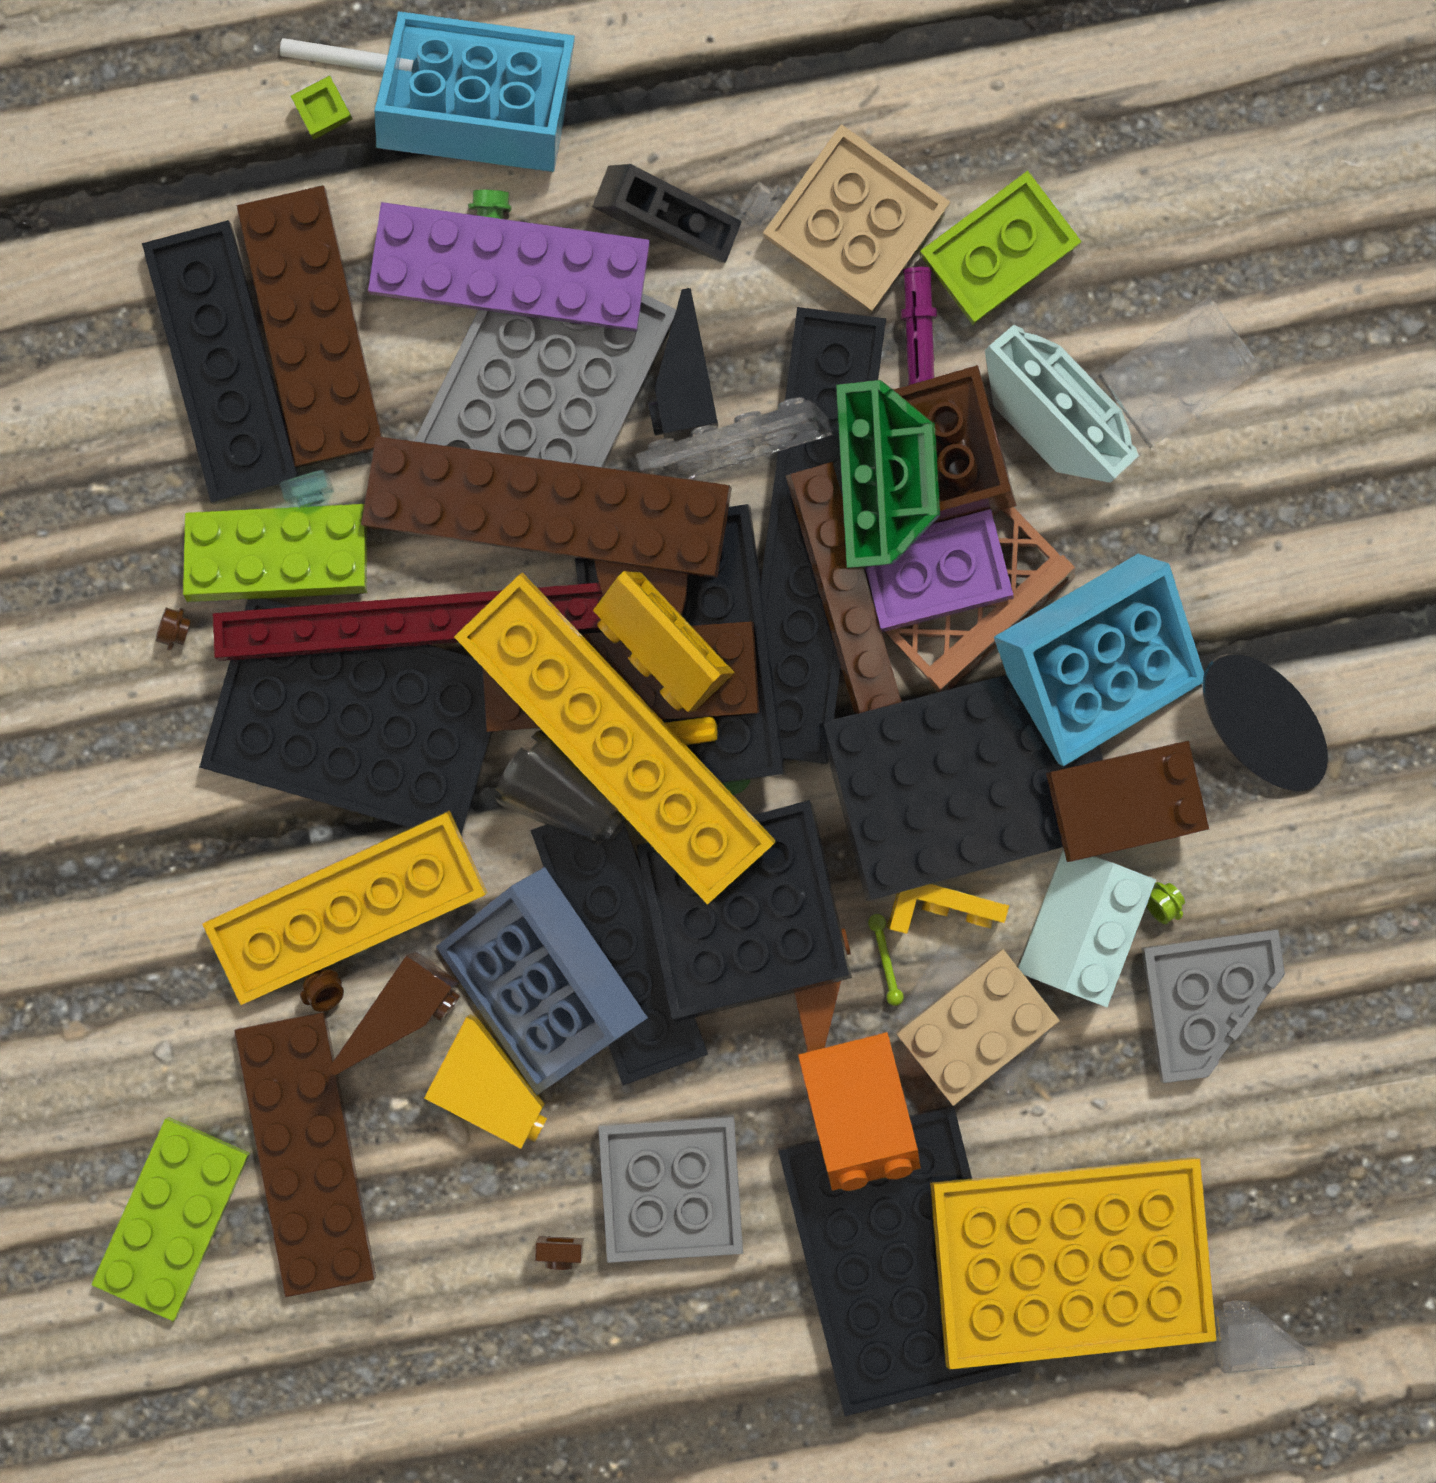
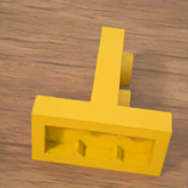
M928 884L896 893L887 928L907 934L917 899L924 901L921 910L948 917L949 910L952 908L967 913L965 922L990 929L992 928L993 920L1005 923L1009 905Z

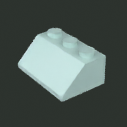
M1063 848L1018 968L1025 976L1108 1007L1156 879L1095 856L1067 862Z

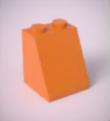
M888 1032L798 1054L832 1191L837 1189L845 1191L857 1190L864 1187L869 1181L885 1177L888 1179L904 1178L911 1174L913 1170L921 1168L918 1148Z

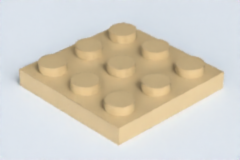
M841 124L766 227L763 237L872 314L951 202Z

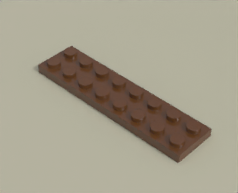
M376 436L361 525L371 529L717 578L732 488L730 485Z

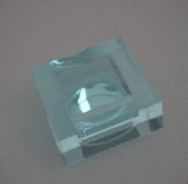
M324 470L279 482L284 500L290 504L297 503L299 508L320 504L325 501L324 494L334 492L329 474Z

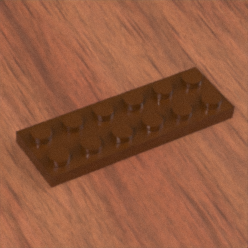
M322 185L236 205L296 467L302 468L374 451L376 436L383 437L325 186Z
M752 621L692 626L735 672L696 711L687 712L684 708L677 711L663 698L660 690L664 686L652 673L645 677L633 666L628 659L632 652L621 640L615 644L603 632L581 634L662 720L759 713L754 623ZM483 668L487 732L541 729Z
M326 1011L235 1029L285 1297L374 1280L376 1278V1271L338 1074L334 1076L327 1071L335 1058Z

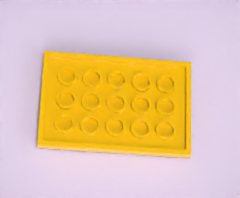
M1190 1157L930 1183L945 1361L948 1369L1217 1341L1200 1158Z

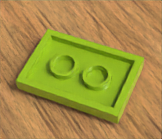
M1027 170L920 250L919 255L927 266L932 268L933 274L971 324L974 325L1080 246L1082 241Z

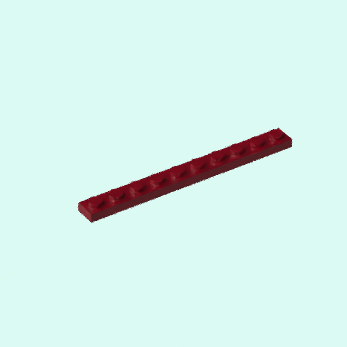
M599 583L537 587L579 633L601 631L597 626L601 619L593 611L603 597ZM502 590L213 613L214 657L218 661L457 643L458 641L454 636Z

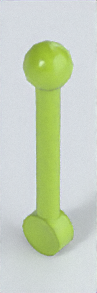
M873 914L868 920V925L875 932L889 989L886 1000L890 1005L898 1006L903 1002L904 995L897 988L883 929L885 928L886 920L881 914Z

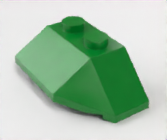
M881 380L836 385L847 568L892 565L940 516L935 424Z

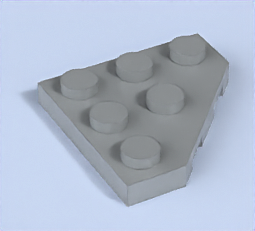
M1278 929L1141 948L1160 1081L1162 1083H1170L1210 1076L1224 1052L1233 1040L1239 1037L1257 1013V1008L1285 975Z

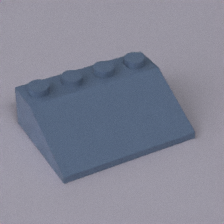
M545 867L510 886L436 946L536 1095L542 1093L648 1018Z

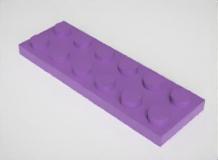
M381 202L368 292L370 295L637 332L650 240Z

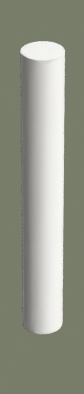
M282 38L280 44V56L377 72H384L388 56L386 54ZM400 58L399 70L412 72L414 60Z

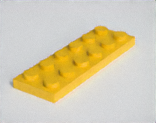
M449 810L202 923L240 1005H243L483 897L488 892Z

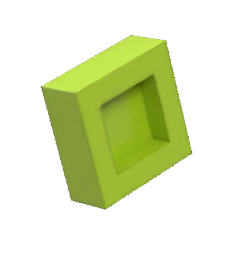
M331 76L291 95L313 140L353 120Z

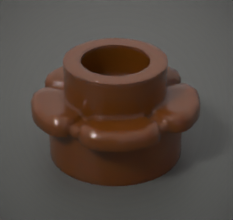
M165 607L155 642L168 645L167 650H172L174 643L184 644L191 619L183 617V608H179L177 611Z
M329 969L318 970L308 975L303 983L304 990L300 993L301 1001L305 1005H311L318 1012H325L334 1008L344 995L342 981L340 978H337V972Z

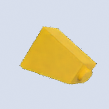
M471 1014L468 1015L424 1099L521 1149L526 1139L535 1142L547 1120L546 1117L540 1114L545 1103L539 1095L535 1094L524 1076L477 1017Z

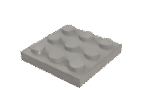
M734 1115L599 1124L607 1263L743 1254Z

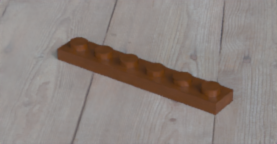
M833 462L786 475L854 714L902 702L863 567L847 568L843 497Z

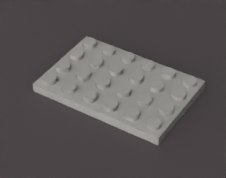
M643 294L637 332L478 310L414 441L604 467L672 327L676 309Z

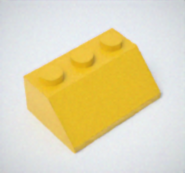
M623 571L593 610L601 619L597 623L599 629L613 643L616 644L621 640L632 652L628 659L633 666L645 677H648L651 673L664 686L660 690L661 695L677 711L681 708H684L687 712L696 711L735 673L641 572Z

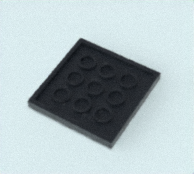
M810 800L752 815L775 839V843L708 905L649 842L636 845L671 1017L675 1022L852 978L815 811Z

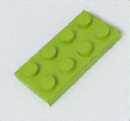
M364 504L185 513L183 596L186 602L367 593V528L361 525Z
M171 1117L165 1118L91 1285L174 1322L178 1318L251 1153Z

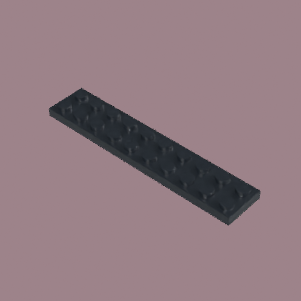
M797 307L761 577V590L783 759L828 764L829 760L819 724L834 720L841 669L786 475L833 462L843 497L836 385L878 380L886 318Z

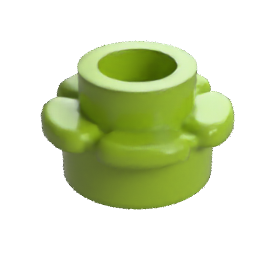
M1156 882L1146 908L1160 923L1168 924L1173 919L1180 920L1183 917L1182 906L1185 904V899L1173 884L1167 883L1164 885Z

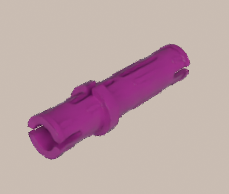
M930 267L903 269L905 309L901 310V320L906 321L908 385L935 378L933 319L937 318V309L932 307V268Z

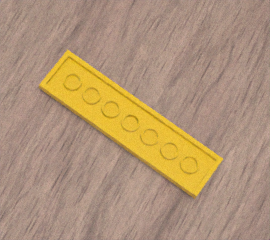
M523 572L454 636L707 905L775 843V839Z

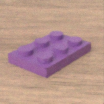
M991 509L932 524L894 564L865 567L881 632L1014 599Z

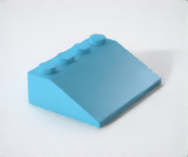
M398 11L374 110L376 147L554 172L562 134L575 35ZM400 58L414 60L412 72L399 70Z
M1136 554L994 636L1007 677L1056 761L1062 766L1067 765L1203 683L1204 671L1169 563L1141 554Z

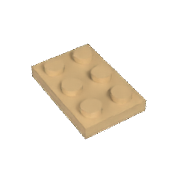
M1001 948L899 1029L896 1035L954 1106L1060 1020L1004 949Z

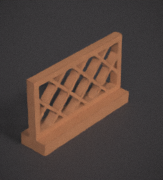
M1014 507L1002 510L1014 523L1013 539L999 538L1000 546H1013L1012 570H1007L1008 576L1011 577L1014 599L979 607L978 622L969 631L951 630V615L946 616L945 630L919 629V623L913 624V629L897 628L884 632L930 681V684L937 692L952 689L997 648L994 636L1036 613L1075 578L1074 565L1064 555L1060 556ZM999 511L992 513L993 517H994ZM1019 529L1029 539H1018ZM1018 547H1037L1048 560L1037 570H1017ZM1017 578H1027L1016 588ZM983 608H994L983 618ZM902 636H913L912 647ZM918 636L945 637L944 654L931 666L918 654ZM950 638H961L950 648Z

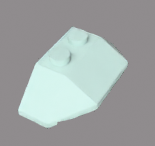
M1013 325L987 347L985 357L995 409L1055 472L1111 483L1139 456L1136 447L1132 445L1130 431L1122 410L1060 345L1038 335L1025 333L1023 328Z

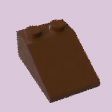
M978 365L894 389L895 392L935 424L940 516L933 524L989 509L994 513L1017 506Z
M1189 740L1046 773L1067 862L1209 830Z
M418 952L406 955L327 1071L335 1076L424 1027L435 1018L442 1021L443 1018L448 1016L460 998V995L455 992L460 982Z

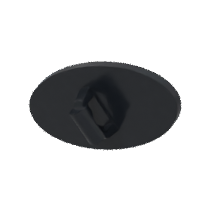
M1231 653L1220 655L1213 659L1207 666L1203 676V698L1209 718L1230 752L1255 775L1277 787L1292 791H1304L1319 784L1327 770V744L1316 715L1301 693L1278 671L1250 656Z

